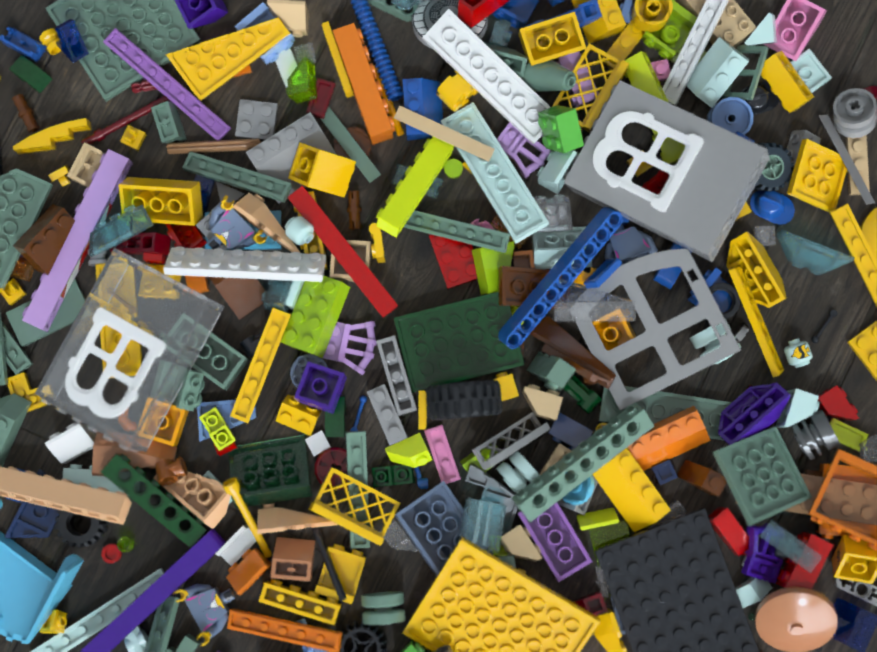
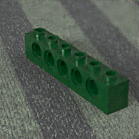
M115 453L100 470V473L192 548L207 531L203 527L205 523L197 516L195 518L190 516V510L183 504L178 506L174 502L176 498L168 491L164 494L159 489L161 485L154 479L150 481L144 477L146 473L138 466L133 468L129 464L131 460L123 453L120 456ZM124 468L129 469L130 476L127 479L120 478V470ZM138 481L144 482L145 489L140 492L134 489L135 483ZM158 494L160 501L157 504H151L149 502L151 495ZM167 507L175 508L173 516L168 517L164 514ZM183 519L190 521V525L186 529L179 527V523Z

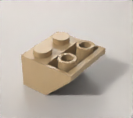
M531 384L528 387L525 386L522 394L535 416L551 421L557 420L563 397L559 396V392L553 390L543 392L540 391L541 387Z

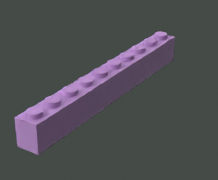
M109 149L107 153L102 155L101 165L93 173L92 183L90 187L85 189L83 193L84 198L75 209V216L73 218L75 222L49 275L42 274L40 278L41 283L38 289L34 290L30 305L23 311L22 321L48 332L64 300L60 295L109 203L113 204L119 192L118 184L125 180L133 164L129 158Z

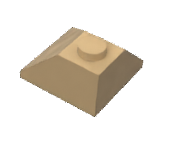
M267 0L271 14L275 18L281 19L293 37L308 35L309 12L305 1Z

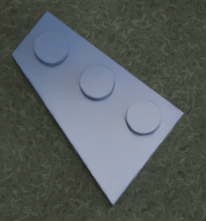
M236 400L203 402L197 407L199 442L210 438L209 432L199 416L215 406L230 429L246 423L230 417ZM256 405L250 420L257 418Z

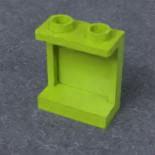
M672 0L673 10L666 25H675L680 31V38L674 44H666L660 37L662 29L656 32L645 31L642 36V40L647 47L654 48L662 58L669 59L670 61L685 44L697 20L696 16L674 0Z

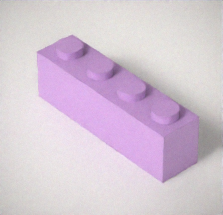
M578 51L554 60L570 71H573L581 58V53ZM587 67L578 70L577 75L579 79L589 77ZM591 80L580 82L582 92L593 89ZM577 83L569 90L571 95L580 93ZM594 92L583 95L586 105L594 103L596 100ZM581 96L570 99L573 106H583Z

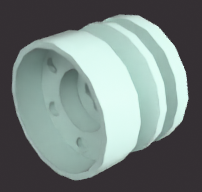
M721 323L715 326L720 337L727 334ZM712 326L689 338L695 349L705 347L706 350L700 357L720 347V342ZM732 354V355H730V356H728V357H726V358H724V359H722V360H720V361H718V362H716V363H714V364H718V363H720V362L726 360L727 358L733 356L734 354Z

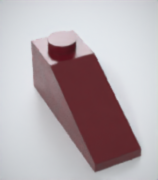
M156 232L112 233L110 252L138 255L155 253L168 256L171 238Z

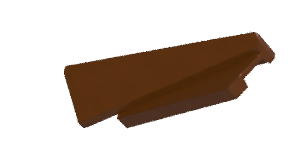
M546 316L530 333L546 343L542 351L550 356L561 358L576 369L575 372L589 381L597 382L607 389L610 388L616 378V374L549 316Z

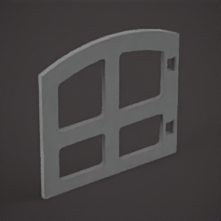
M688 248L652 253L621 265L599 288H589L570 309L590 352L616 374V378L609 390L619 410L741 351ZM679 266L699 303L696 307L659 324L636 278L651 271ZM692 269L698 278L694 282L691 281L687 273ZM623 285L645 327V332L611 350H606L589 313L610 292ZM707 319L720 342V347L685 365H680L668 343V338ZM720 323L727 333L721 337L715 327ZM650 346H654L667 373L628 392L615 368L616 364Z

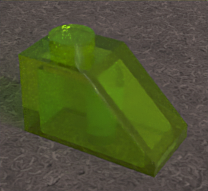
M303 57L287 79V95L297 104L317 98L315 65L307 57Z

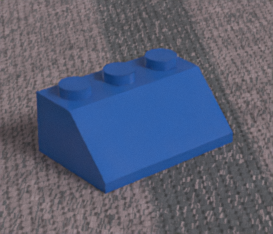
M424 78L402 79L404 107L442 125V100L436 95L441 83ZM406 124L407 140L432 139L433 136Z

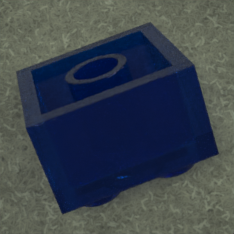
M837 598L834 604L837 614V629L832 638L859 652H865L876 629L877 616Z

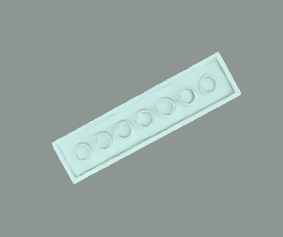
M474 102L441 120L442 125L495 149L488 162L456 147L515 244L549 225V221Z

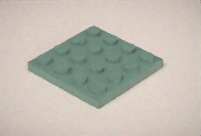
M776 426L713 452L748 526L812 498Z

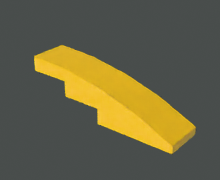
M87 118L48 127L13 146V150L18 154L56 150V142L74 140L73 132L92 130L91 122Z

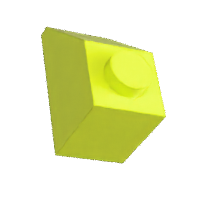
M420 433L385 448L391 462L416 468L432 460Z

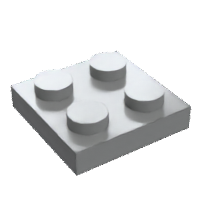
M240 99L235 133L236 138L265 141L275 134L278 104Z

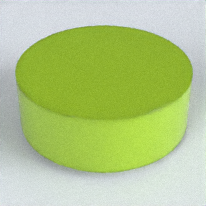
M668 24L661 30L660 37L664 43L674 44L680 38V31L675 25Z
M450 159L444 165V172L449 178H458L463 172V165L457 159Z

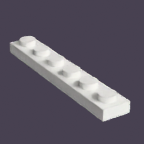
M729 0L705 1L662 88L668 102L677 105Z

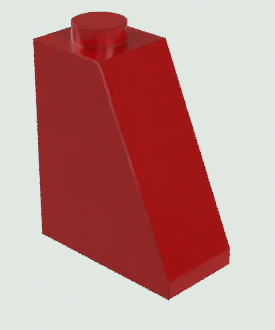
M719 506L708 515L713 530L734 555H746L745 552L749 549V536L727 507Z

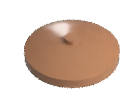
M790 587L777 590L760 602L755 613V623L759 636L768 645L786 652H806L823 646L833 637L837 629V614L832 602L823 594L808 588Z

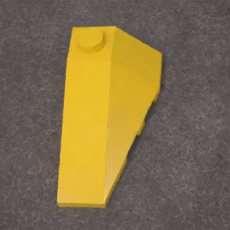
M607 608L608 612L596 616L600 618V623L594 630L593 635L607 652H627L623 641L620 640L622 635L614 613Z

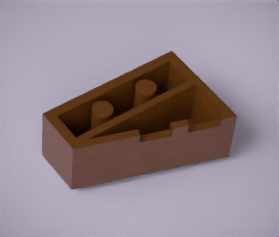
M52 204L13 246L37 272L49 275L75 220L63 207Z

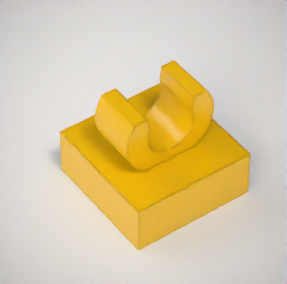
M128 125L120 142L139 151L147 134Z
M67 164L48 175L52 182L58 179L62 187L70 183L66 176L70 171Z
M14 278L6 284L4 289L0 288V293L11 306L27 294Z

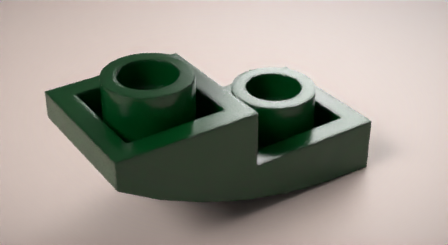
M22 55L9 68L12 73L23 82L25 81L39 94L52 81L49 75Z
M340 396L334 414L325 411V437H345L346 435L345 396Z
M395 465L372 468L374 487L415 483L413 467Z

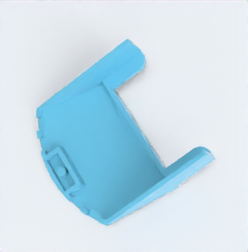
M0 499V509H1V507L3 506V502H2V500ZM0 531V635L5 636L8 641L19 640L22 644H29L50 617L52 611L56 609L73 586L71 583L84 560L75 554H70L64 559L59 571L56 573L12 539L5 538V534Z

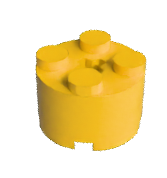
M635 0L631 17L636 28L648 32H656L662 29L672 13V0Z
M455 71L456 75L448 76L437 89L438 93H436L454 112L459 108L466 107L470 103L468 99L478 93L457 71Z

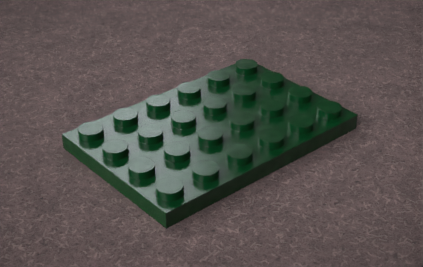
M499 292L394 318L412 392L425 390L430 386L449 384L524 365L520 346L511 349L499 340L498 334L500 329L512 316L510 306H499Z

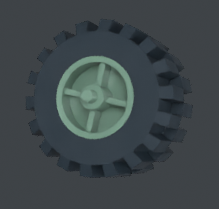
M758 143L757 145L767 149L770 159L754 189L761 191L779 190V188L785 186L784 182L790 181L789 175L793 173L791 167H794V163L790 161L793 159L792 155H788L789 151L787 148H783L780 144Z

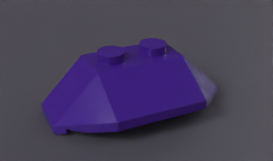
M777 382L749 387L721 412L718 435L728 445H732L765 431L781 416L791 395Z

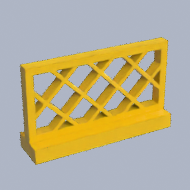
M589 43L572 71L576 76V83L580 93L569 96L568 91H561L552 107L558 105L561 101L568 100L569 106L572 108L570 99L581 96L583 106L575 109L576 111L584 109L586 117L583 122L579 121V125L586 132L591 133L594 121L599 119L604 103L608 102L611 97L612 88L622 80L629 68V63L624 60L620 61ZM592 50L597 53L599 60L588 63L587 55L589 51ZM612 61L616 65L613 70L605 72L603 62ZM600 63L602 73L592 76L589 66ZM587 67L589 77L579 79L577 75L578 70ZM604 76V86L595 89L593 79ZM591 80L593 89L582 92L580 82ZM594 92L596 100L594 103L586 105L583 95Z
M331 467L309 510L381 546L384 540L383 537L400 502ZM333 473L341 477L342 485L332 488L330 479ZM354 483L358 486L360 493L349 496L346 486ZM344 487L347 498L336 501L333 490ZM330 491L333 502L329 504L320 502L322 494ZM370 492L375 494L377 502L366 505L364 494ZM361 496L364 506L353 509L350 499ZM348 500L351 511L346 513L340 512L337 503ZM389 501L394 504L391 512L383 513L381 503ZM378 505L381 515L370 518L368 508ZM365 509L368 520L357 521L354 512ZM382 518L384 526L381 532H378L374 529L372 521Z

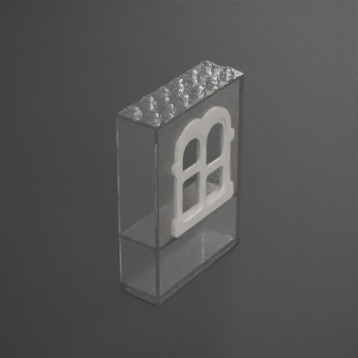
M114 248L35 394L41 397V402L50 406L51 404L56 406L55 410L65 415L68 413L72 415V420L80 424L82 422L87 424L89 430L103 433V438L106 440L120 443V448L136 453L138 451L146 452L183 385L186 371L191 370L225 306ZM104 325H108L122 334V338L112 354L95 346V340ZM130 340H135L148 348V354L133 378L116 369V364ZM92 353L105 360L107 365L97 384L89 390H84L78 386L77 374L87 355ZM110 377H114L128 385L124 398L116 405L108 404L103 398V389Z

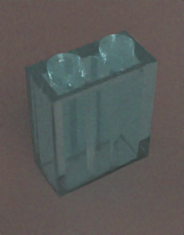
M466 498L458 543L463 537L492 555L493 552H499L507 505Z

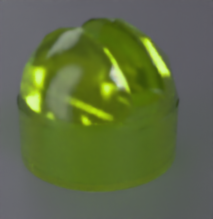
M121 537L117 542V547L121 552H130L135 546L134 540L131 537Z

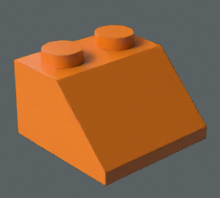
M249 548L241 556L243 560L239 564L234 563L227 570L229 574L226 578L239 596L245 593L272 566V563L257 548L253 550Z

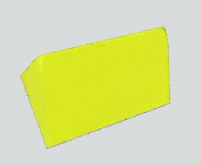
M614 508L577 515L578 526L582 531L619 522Z

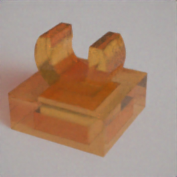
M18 259L10 277L30 282L34 267L28 261Z

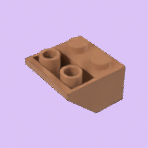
M277 537L272 558L271 578L311 581L316 540Z

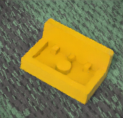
M288 394L280 406L276 422L311 436L322 410L299 403L294 398V395Z

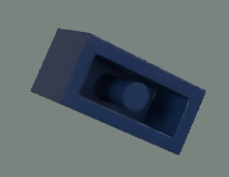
M562 413L558 414L557 420H555L549 431V434L553 435L552 440L563 444V442L569 444L570 450H574L582 441L587 440L595 433L593 430Z

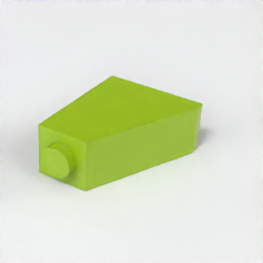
M514 241L508 242L506 253L487 248L472 250L481 295L499 292V267H511Z

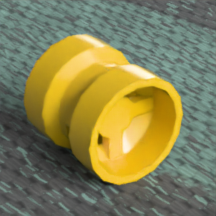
M54 28L44 31L39 37L41 43L47 46V51L50 55L58 54L66 46V43L58 37V33Z

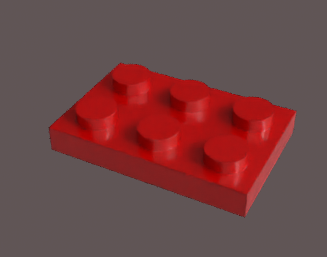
M432 234L429 235L447 289L478 279L472 250H474L473 245Z

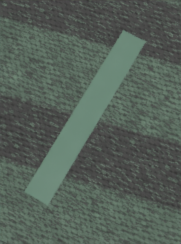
M328 106L325 118L320 119L349 157L356 161V166L371 183L381 175Z

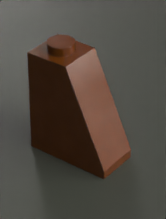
M688 460L683 462L677 473L678 478L710 496H720L727 483L725 477Z

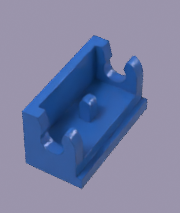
M8 26L6 28L8 30L7 36L1 34L0 40L6 46L38 63L47 47Z

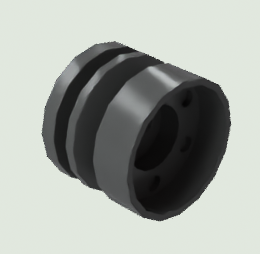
M822 409L810 416L812 424L808 425L805 420H802L804 428L800 429L797 423L792 425L794 437L802 452L810 460L815 459L811 451L813 449H816L819 456L822 455L820 446L823 444L829 451L841 446Z

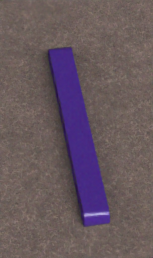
M215 529L210 530L80 652H111L173 592L215 555L226 541Z

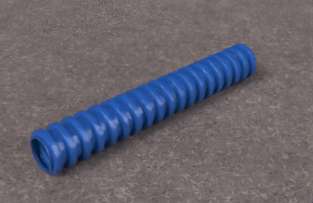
M351 0L350 2L353 5V10H355L359 26H362L363 36L366 37L365 41L368 42L367 47H369V52L372 53L371 57L374 58L375 67L378 68L377 73L380 74L379 78L382 79L381 83L384 84L383 88L386 90L385 94L388 95L387 99L388 101L398 100L404 94L401 91V86H398L399 81H396L395 70H392L393 65H390L391 60L388 59L389 55L386 54L387 49H385V44L382 43L383 39L380 38L381 34L378 32V27H376L377 23L374 22L375 18L372 16L373 13L370 11L369 3L366 0Z

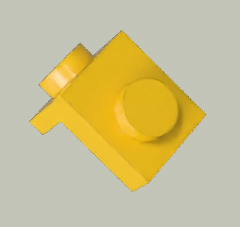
M53 610L50 617L40 628V633H64L67 613Z

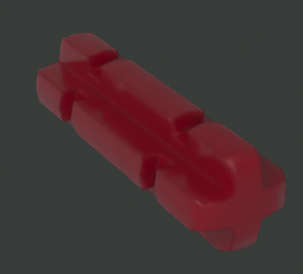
M147 80L131 84L134 93H140L142 90L144 92L157 90Z

